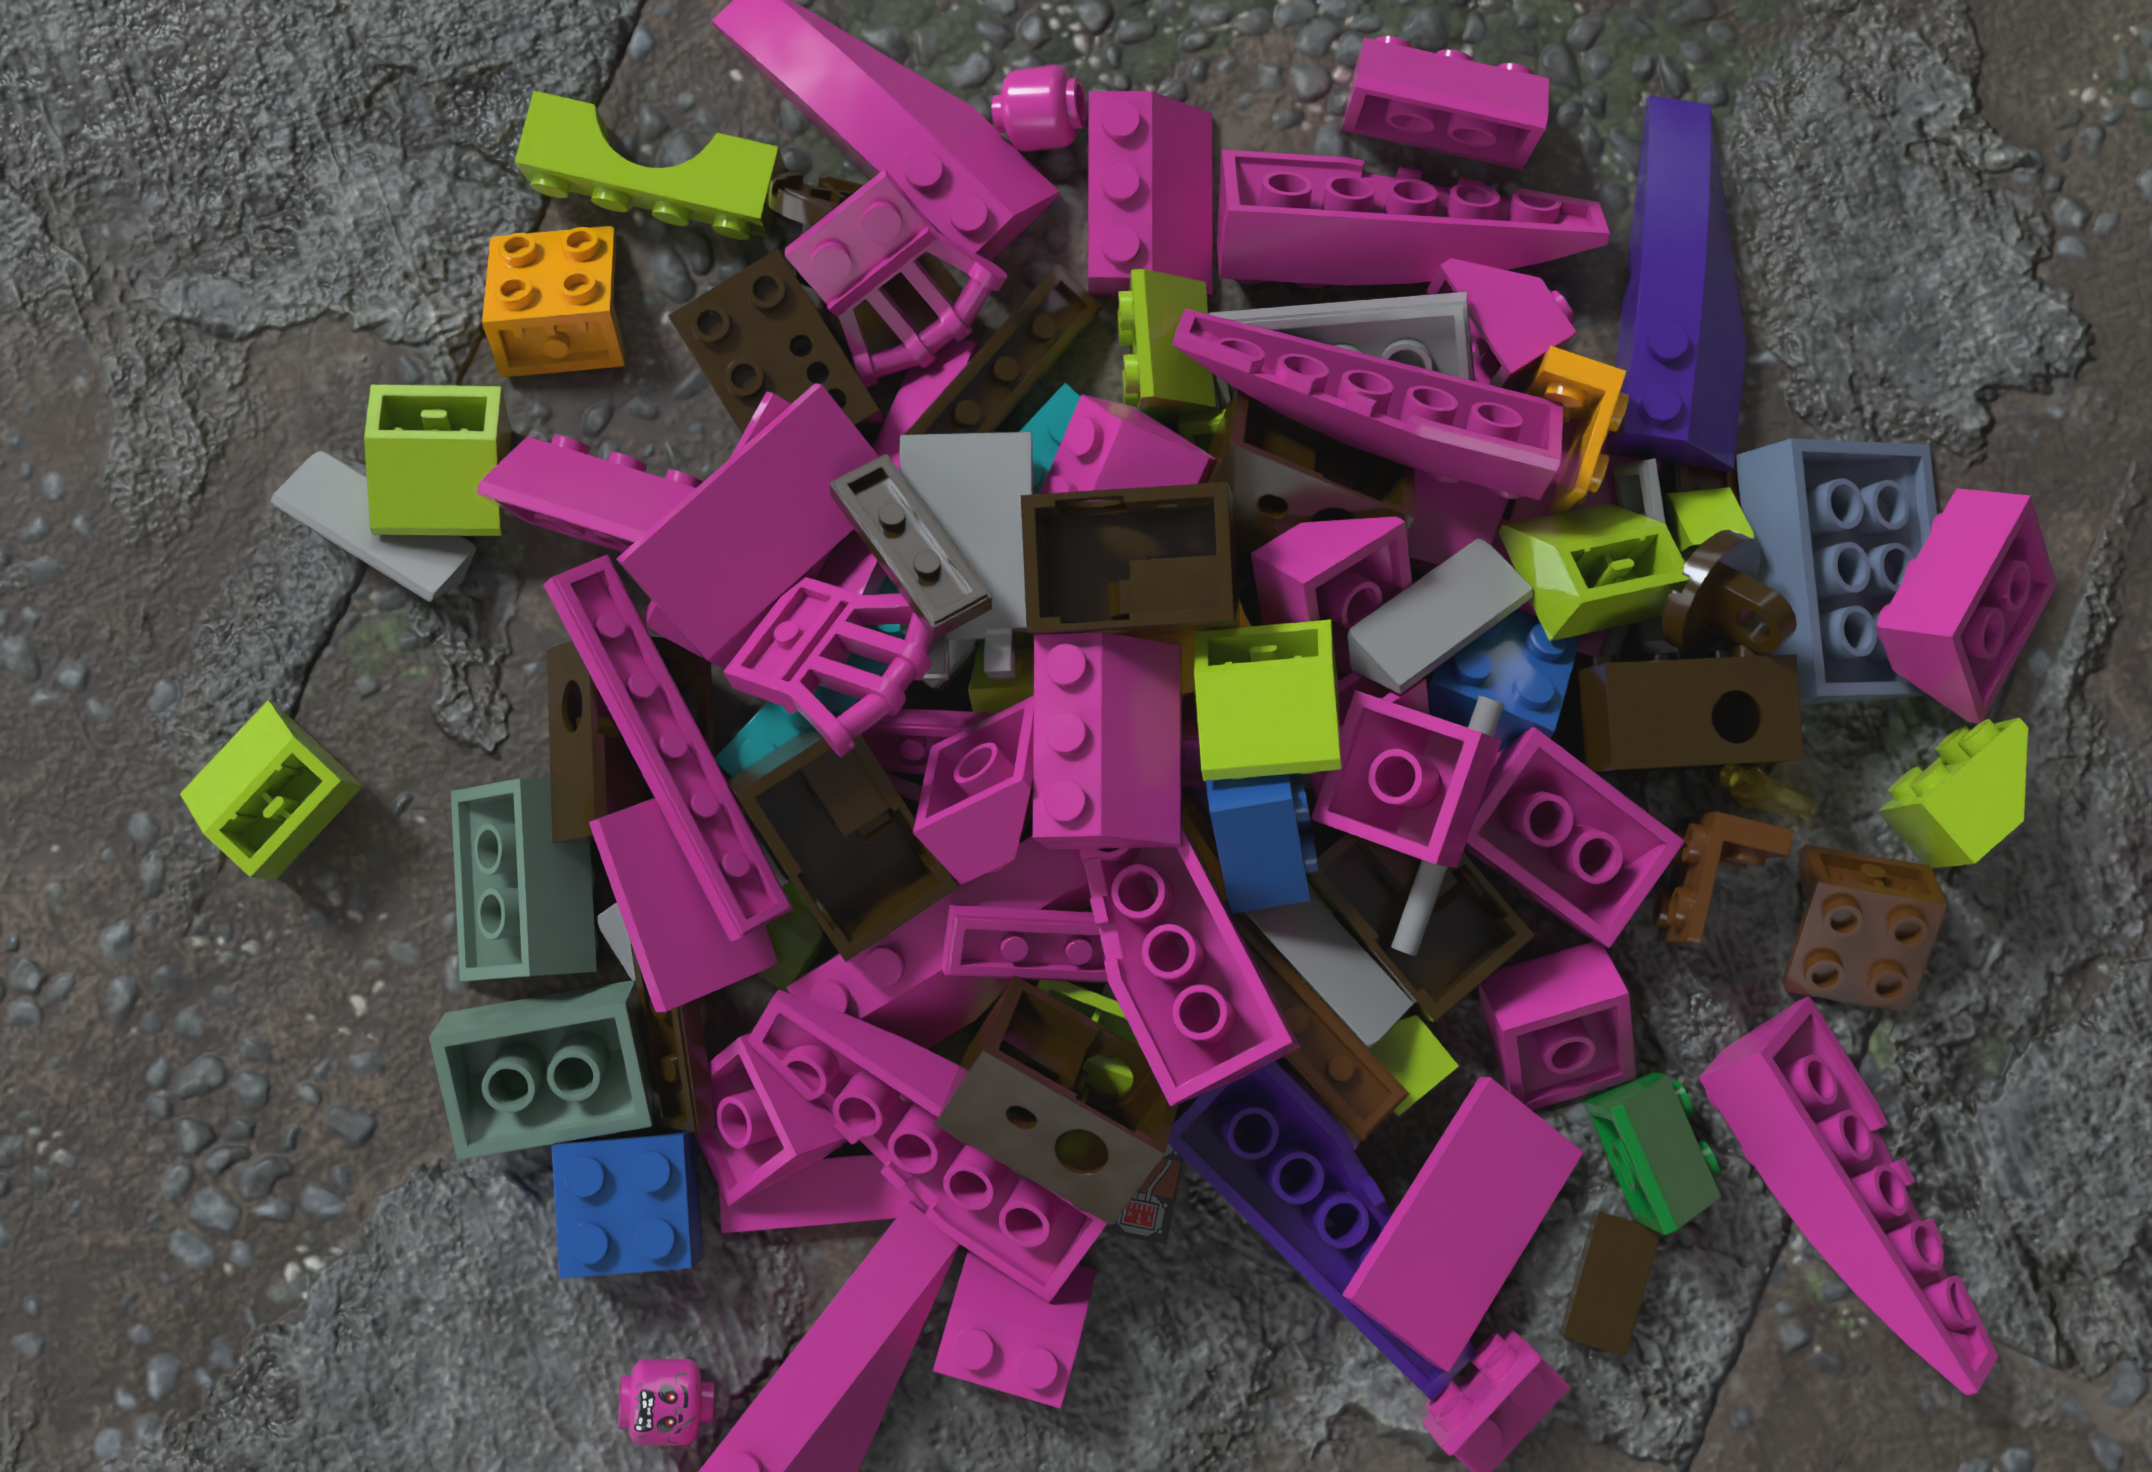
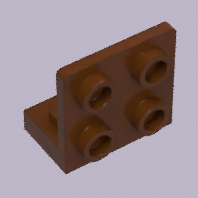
M1720 812L1683 818L1682 826H1675L1672 832L1685 842L1669 863L1673 864L1668 889H1660L1653 907L1652 924L1659 927L1657 941L1667 944L1699 945L1703 936L1718 864L1746 869L1747 865L1764 867L1765 861L1768 858L1789 856L1794 830Z
M1804 844L1797 867L1808 895V901L1782 978L1785 991L1903 1012L1908 1011L1912 1006L1948 905L1931 866Z

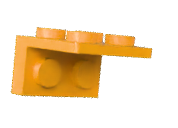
M612 226L577 227L570 230L537 233H513L495 236L490 239L482 324L500 378L625 366L626 349L613 304L616 235Z
M1553 346L1549 347L1526 377L1521 392L1564 403L1563 423L1569 422L1570 418L1579 420L1549 509V514L1552 515L1566 513L1575 504L1583 505L1589 491L1597 492L1609 461L1608 455L1600 453L1602 444L1609 430L1617 431L1629 400L1628 394L1620 392L1626 374L1625 370Z

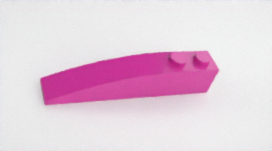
M733 0L711 21L713 26L869 180L886 169L938 233L990 262L1060 196V191L1012 144L998 133L973 106L792 0Z
M1222 150L1217 230L1220 278L1233 279L1242 284L1254 285L1264 281L1292 282L1305 288H1321L1325 285H1385L1432 281L1440 264L1450 258L1509 270L1605 246L1609 240L1610 232L1601 205L1595 201L1522 188L1516 189L1513 192L1512 198L1501 197L1496 190L1484 185L1482 181L1459 178L1458 184L1454 187H1445L1421 181L1423 171L1403 167L1398 168L1396 178L1363 172L1364 160L1347 157Z
M1184 309L1177 327L1173 346L1233 387L1296 422L1351 447L1414 469L1422 470L1429 477L1437 481L1455 483L1462 480L1485 486L1492 493L1504 498L1518 499L1525 496L1540 500L1558 471L1562 452L1564 403L1189 309Z
M1183 821L1182 847L1079 849L1092 897L1090 902L1094 920L1099 929L1106 961H1104L1108 983L1170 1106H1175L1239 1080L1301 1048Z
M1032 833L1019 841L1016 859L1002 870L993 874L986 873L962 885L956 880L955 883L958 889L852 959L845 962L841 955L836 953L805 972L786 988L792 995L848 1014L907 1039L925 1049H929L977 1020L1005 991L1012 980L944 975L941 963L949 906L1083 912L1091 904L1090 899L1092 897L1079 849L1049 850L1036 841Z
M778 990L772 997L747 1042L807 1101L818 1099L834 1115L836 1123L833 1127L852 1145L860 1140L884 1164L880 1173L898 1190L906 1185L928 1207L924 1216L938 1230L1050 1303L1108 1223L1088 1212L1079 1210L1068 1200L1031 1179L1021 1177L1008 1166L973 1146L961 1143L953 1135L934 1125L959 1065L907 1039L840 1011Z
M1810 996L1803 998L1724 1048L1698 1078L1706 1089L1710 1103L1722 1114L1740 1142L1742 1152L1747 1161L1756 1167L1770 1191L1808 1241L1844 1282L1910 1348L1966 1396L1978 1393L1998 1359L1997 1352L1961 1277H1948L1943 1267L1944 1252L1941 1245L1944 1241L1933 1218L1921 1221L1905 1187L1914 1183L1915 1179L1905 1158L1893 1161L1878 1130L1888 1125L1878 1102Z
M910 1200L698 1472H859L960 1244L938 1230L924 1216L926 1212Z

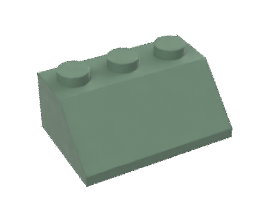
M519 778L451 791L460 982L597 972L596 953L599 938L594 926L593 888L595 884V870L591 862L590 843H552L551 778Z
M632 980L446 1012L429 1036L457 1160L652 1127L651 1079L637 985Z

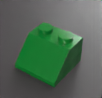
M1650 1072L1582 1101L1634 1221L1667 1235L1681 1228L1721 1197L1714 1181L1715 1178L1721 1176L1718 1162L1709 1145L1704 1140L1697 1142L1687 1120L1694 1116V1109L1686 1090L1678 1080L1671 1082L1668 1074Z

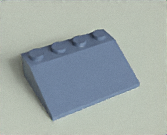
M1791 438L1737 454L1736 462L1741 509L1754 532V541L1760 547V565L1756 580L1781 594L1791 605L1796 615L1797 627L1794 634L1779 649L1772 652V655H1797L1800 705L1930 696L1892 670L1883 642L1879 640L1877 635L1879 614L1883 607L1890 604L1904 580L1908 563L1913 558H1917L1930 535L1932 522L1937 515L1930 445ZM1755 613L1759 620L1766 624V622Z

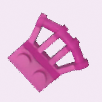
M886 169L882 170L785 248V257L827 304L829 311L840 319L857 374L865 388L878 385V378L918 365L927 368L938 359L936 352L955 338L960 342L973 332L971 324L991 291H999L1007 278L1006 273L994 263L938 233ZM924 252H929L970 276L955 303L950 300L917 260ZM900 271L939 317L921 332L882 287ZM866 299L903 344L870 353L855 307Z
M801 576L782 594L723 673L733 689L784 706L788 714L792 715L794 712L799 711L823 736L835 753L843 757L855 748L853 741L855 738L884 716H895L906 702L905 690L913 680H922L932 665L929 653L933 638L901 594L862 595ZM909 624L905 640L862 626ZM844 651H848L890 666L881 677L836 661ZM820 685L861 700L835 718L813 695V692Z

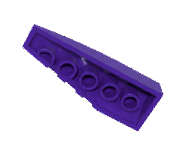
M1649 96L1645 106L1615 364L1616 368L1626 371L1620 392L1628 394L1629 400L1617 431L1609 430L1605 454L1645 460L1655 459L1659 462L1731 472L1734 469L1746 358V341L1711 105Z
M1275 1061L1239 1080L1178 1105L1168 1144L1406 1377L1433 1401L1476 1355V1352L1468 1341L1450 1372L1440 1370L1342 1296L1392 1216L1384 1202V1196L1362 1165L1344 1129Z

